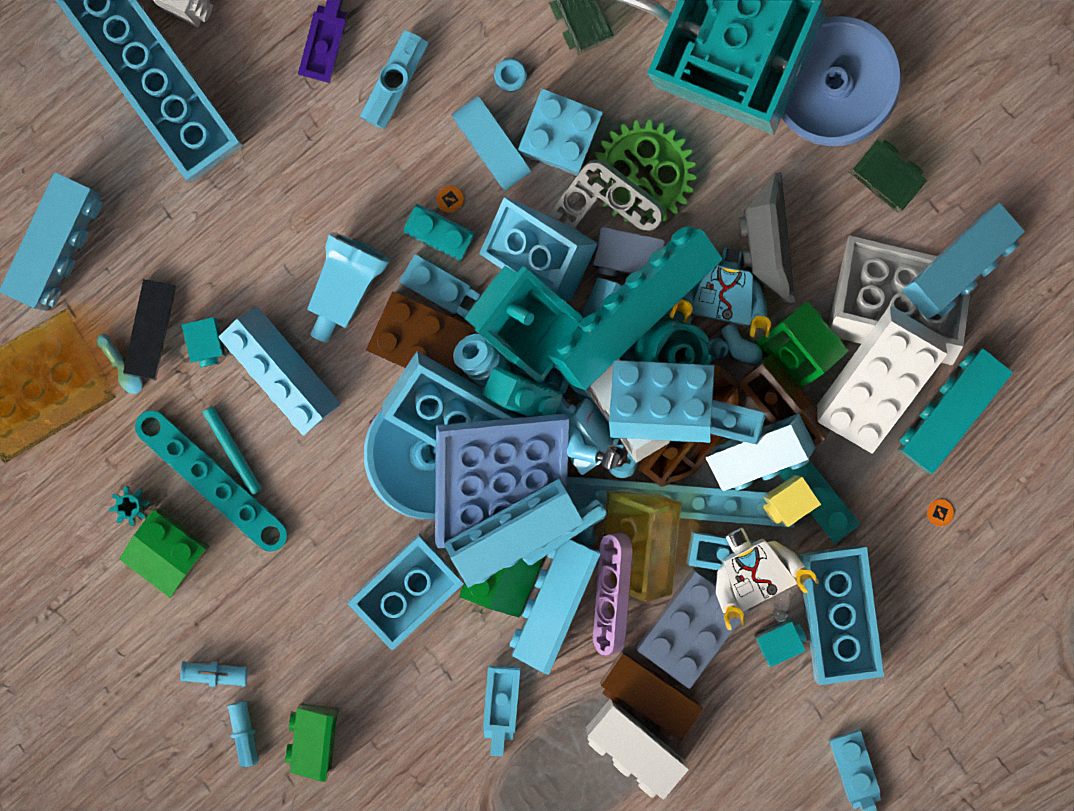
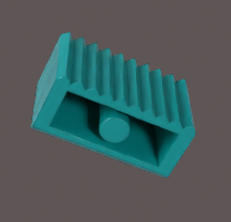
M417 203L403 229L406 236L410 235L412 239L416 238L417 242L422 241L423 245L428 244L429 248L433 247L435 251L439 250L441 254L445 253L446 257L451 255L452 260L457 259L458 262L463 261L475 237L474 232Z
M497 366L492 369L483 390V397L499 404L503 408L529 417L555 415L563 398L562 393L542 383L539 384L530 378Z

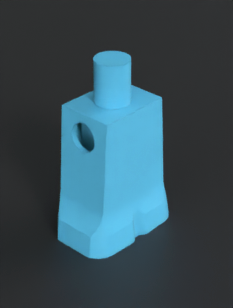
M332 232L328 236L325 246L326 261L307 309L319 315L310 335L326 343L329 341L336 324L346 328L351 323L374 278L385 271L391 261L389 257L373 249L368 244L336 232Z

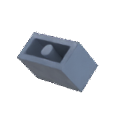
M601 227L592 267L599 268L598 274L617 278L618 272L630 275L640 270L649 261L651 254L662 249L665 240Z

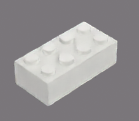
M889 306L818 403V423L873 454L947 355L945 338L894 307Z

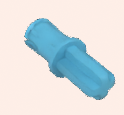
M247 701L227 705L233 730L230 736L235 739L241 767H250L258 764L259 761L253 735L256 733V729H252Z

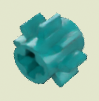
M125 486L123 489L124 495L121 496L117 493L111 495L116 500L115 506L109 508V511H116L119 515L116 523L129 519L130 526H135V517L139 516L143 519L148 517L143 510L144 506L151 504V501H144L142 499L143 489L131 493L130 487ZM128 497L130 502H136L137 508L133 509L131 513L130 510H124L123 504L128 502Z

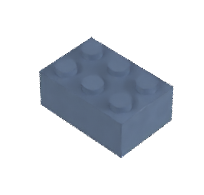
M692 569L640 639L636 648L640 653L690 689L741 620L739 618H732L730 620L732 630L726 628L725 613H723L717 598L716 586Z

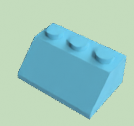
M419 533L348 600L347 604L393 651L464 583L442 556Z

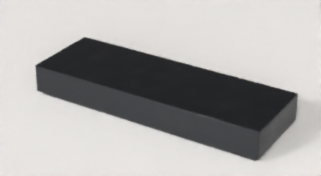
M143 279L123 370L124 375L157 380L176 291L175 285Z

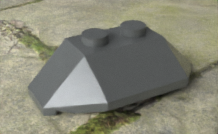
M782 172L774 173L743 211L744 217H739L740 235L746 236L747 249H742L744 268H749L750 272L753 273L754 279L786 304L796 302Z

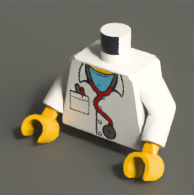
M743 528L726 536L734 553L722 559L723 566L717 572L716 595L721 609L725 613L724 620L728 630H732L730 624L732 618H739L742 626H744L743 612L796 584L804 593H809L803 585L807 579H813L819 585V580L814 572L807 570V567L795 552L776 541L766 542L762 538L751 544Z

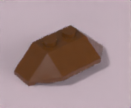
M719 365L714 367L713 400L738 406V393L741 391L740 384ZM711 434L710 443L669 441L667 445L640 460L638 469L658 485L664 487L669 482L677 481L696 473L706 460L707 455L723 437Z

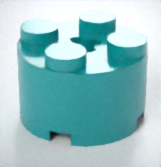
M661 318L637 341V345L633 350V358L635 362L710 365L711 355L708 354V344L710 342L704 331L694 325L672 318Z

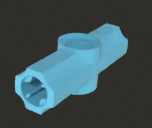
M403 31L386 66L380 71L379 80L360 118L383 130L386 129L403 94L409 88L410 80L429 42L411 32ZM393 72L400 73L403 76V83L397 88H391L386 85V77Z

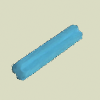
M595 499L577 512L583 520V524L579 525L572 533L562 535L549 542L542 550L533 551L522 557L528 565H533L605 517L607 512L604 505L598 499Z

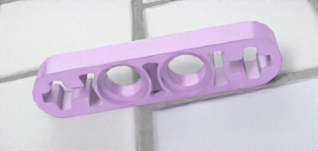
M623 532L604 536L600 544L593 643L598 653L605 656L620 652L625 644L633 550L630 538ZM611 571L616 574L617 586H614L611 581ZM609 602H611L612 605L614 606V609H615V615H614V617H612V616L610 615V613H609V610H608V603H609Z

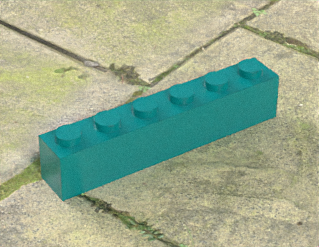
M689 226L677 230L667 245L651 254L649 261L640 270L630 274L626 279V283L617 292L608 295L603 300V305L599 309L583 318L579 327L570 336L564 337L557 343L556 349L549 357L570 385L586 390L614 361H617L723 260L703 230Z

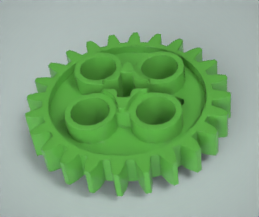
M635 120L633 130L631 131L622 124V135L619 136L611 131L609 135L613 142L610 144L602 141L600 145L605 150V153L595 152L594 157L607 162L612 167L619 162L625 163L630 169V174L627 178L637 186L647 189L650 195L662 205L664 210L662 221L664 222L667 220L665 211L669 210L674 215L678 213L675 206L676 202L686 205L687 201L682 196V193L692 194L693 189L686 185L687 182L696 180L695 175L688 173V170L694 168L696 163L686 162V158L692 153V150L682 151L681 146L684 144L685 139L683 138L675 142L673 137L676 130L673 129L667 135L664 134L663 123L658 126L657 130H653L651 120H648L645 129H641L638 121ZM642 142L652 144L655 149L654 156L647 159L642 158L637 152V146ZM626 150L632 153L641 168L649 167L651 169L649 178L662 190V196L657 195L646 178L643 177L639 180L636 177L639 170L624 154ZM662 167L671 168L675 173L674 182L670 184L662 183L658 178V170ZM597 168L595 172L600 173L601 176L602 171ZM600 176L592 179V181L596 182L597 179H601L602 181L604 180ZM611 177L608 183L604 181L607 185L603 190L607 192L616 180ZM617 187L614 189V197L618 202L626 203L630 201L631 194L627 188ZM604 202L602 206L604 208L609 205ZM636 202L629 208L633 212L638 207L644 212L642 218L647 217V220L650 218L655 220L653 217L655 211L652 208L645 211ZM613 210L612 216L614 217L618 214L616 210Z

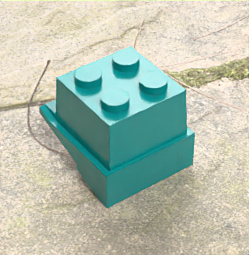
M504 266L479 300L473 305L465 319L475 327V331L484 337L520 372L541 384L555 365L549 355L556 349V345L561 339L570 336L579 327L583 317L526 267L522 266L516 272Z

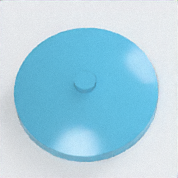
M382 408L373 419L364 443V465L370 484L380 499L398 513L416 519H435L436 447L386 420L383 417Z

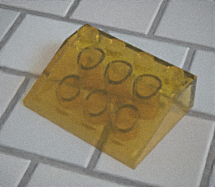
M66 309L0 347V460L4 463H7L116 398L104 371Z

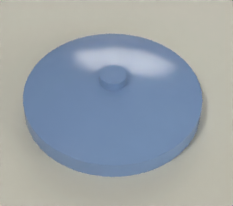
M846 16L824 18L805 65L796 76L797 83L782 119L792 131L803 139L824 146L853 144L875 133L893 113L899 100L902 86L900 62L889 40L877 28L863 20Z

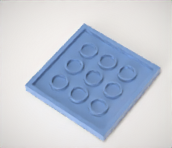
M566 414L436 425L435 543L437 548H446L445 542L560 479L567 491L569 418Z

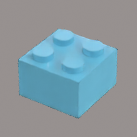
M541 89L518 148V153L577 176L580 173L602 112Z

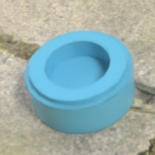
M509 58L497 65L494 76L499 88L506 92H515L524 86L527 72L525 66L519 60Z

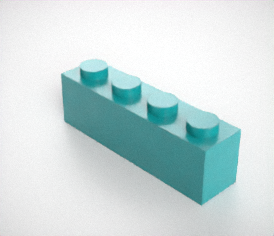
M983 348L976 349L975 352L969 350L958 364L962 367L955 377L951 375L947 377L938 389L941 395L934 403L930 400L922 408L918 415L922 419L914 428L909 426L898 440L902 444L897 450L927 474H933L1013 374L1011 370Z

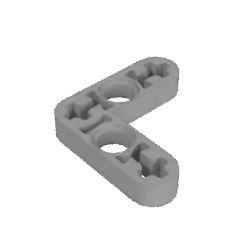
M594 159L583 167L548 215L559 220L566 211L570 216L564 224L575 228L596 199L600 198L638 228L650 231L660 224L664 217V210L655 198L610 164L601 159ZM597 168L602 171L600 177L607 183L611 177L616 181L606 192L603 189L607 184L601 179H597L596 182L590 179L592 173L589 169L591 171H595ZM617 187L627 188L631 194L630 201L626 203L618 202L614 197V189ZM573 192L582 193L586 198V205L582 208L573 207L569 201L570 194ZM637 197L641 199L638 206L645 211L652 208L655 211L653 217L656 220L650 218L645 221L642 218L644 212L638 207L633 212L629 210Z

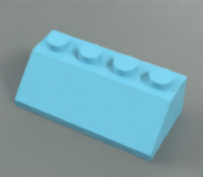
M570 539L547 555V557L552 559L548 571L541 569L535 583V587L539 588V592L535 600L529 598L522 614L523 617L527 618L522 630L516 628L509 646L514 648L512 652L513 657L549 675L599 559L600 552L598 549L584 545L575 539Z

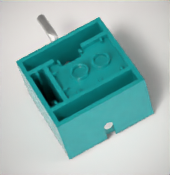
M618 0L654 15L658 20L667 25L647 72L656 88L772 135H775L796 86V76L799 70L803 69L825 18L823 0H678L673 13L653 0Z

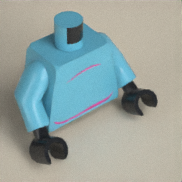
M562 394L563 398L556 414H566L569 418L567 454L581 475H584L599 463L607 469L617 467L623 460L625 450L612 445L614 438H610L609 423L598 407L587 398L574 406L567 396Z

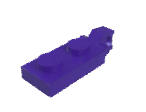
M327 0L326 6L318 5L317 11H314L298 71L299 76L330 84L346 25L347 12L340 11L343 0Z

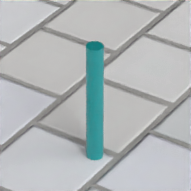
M214 406L203 411V415L250 494L253 495L262 490L263 488Z

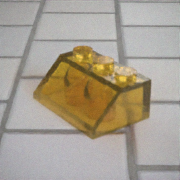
M609 490L607 491V517L605 518L603 537L623 532L631 540L633 551L629 595L644 602L672 595L682 503L656 493ZM611 571V581L614 586H617L616 574Z

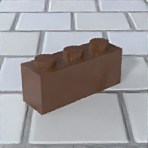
M771 353L750 368L738 382L761 411L766 413V417L771 423L799 413L815 446L826 439L830 429L818 423L817 407Z
M622 650L600 681L601 686L605 688L602 693L607 698L617 704L622 700L630 705L629 712L643 722L649 718L658 724L656 730L669 740H672L675 736L682 741L703 710L700 703Z

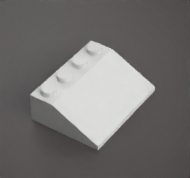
M849 235L828 327L841 339L862 344L887 308L892 306L943 336L946 342L947 355L941 363L953 365L964 345L970 292L964 297L959 294L954 299L956 306L943 317L938 313L927 320L903 293L902 289L938 256Z

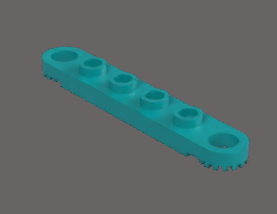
M146 411L139 415L135 422L137 436L256 545L269 552L279 550L284 546L288 537L285 525L186 434L158 411ZM150 417L156 418L161 425L159 433L155 436H149L143 430L144 422ZM267 526H274L279 530L280 539L276 544H267L262 538L263 530Z

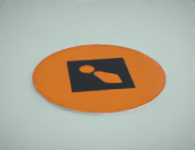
M448 185L439 190L436 201L441 210L453 213L462 207L464 197L459 188Z
M935 500L927 508L928 520L935 526H945L953 519L954 509L946 500Z

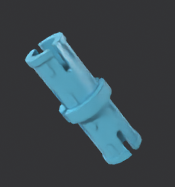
M183 661L180 681L209 683L210 687H217V684L246 687L248 667L219 665V661H212L211 664ZM201 672H207V673L229 674V675H228V676H220V675H211V674L208 675V674H200V673H201Z

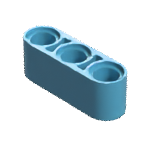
M478 96L451 114L504 191L531 173L523 158Z

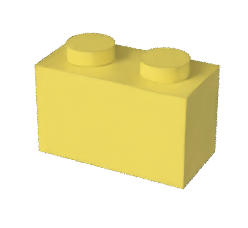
M794 475L764 495L763 498L767 504L762 507L773 523H781L789 527L821 504L803 477Z

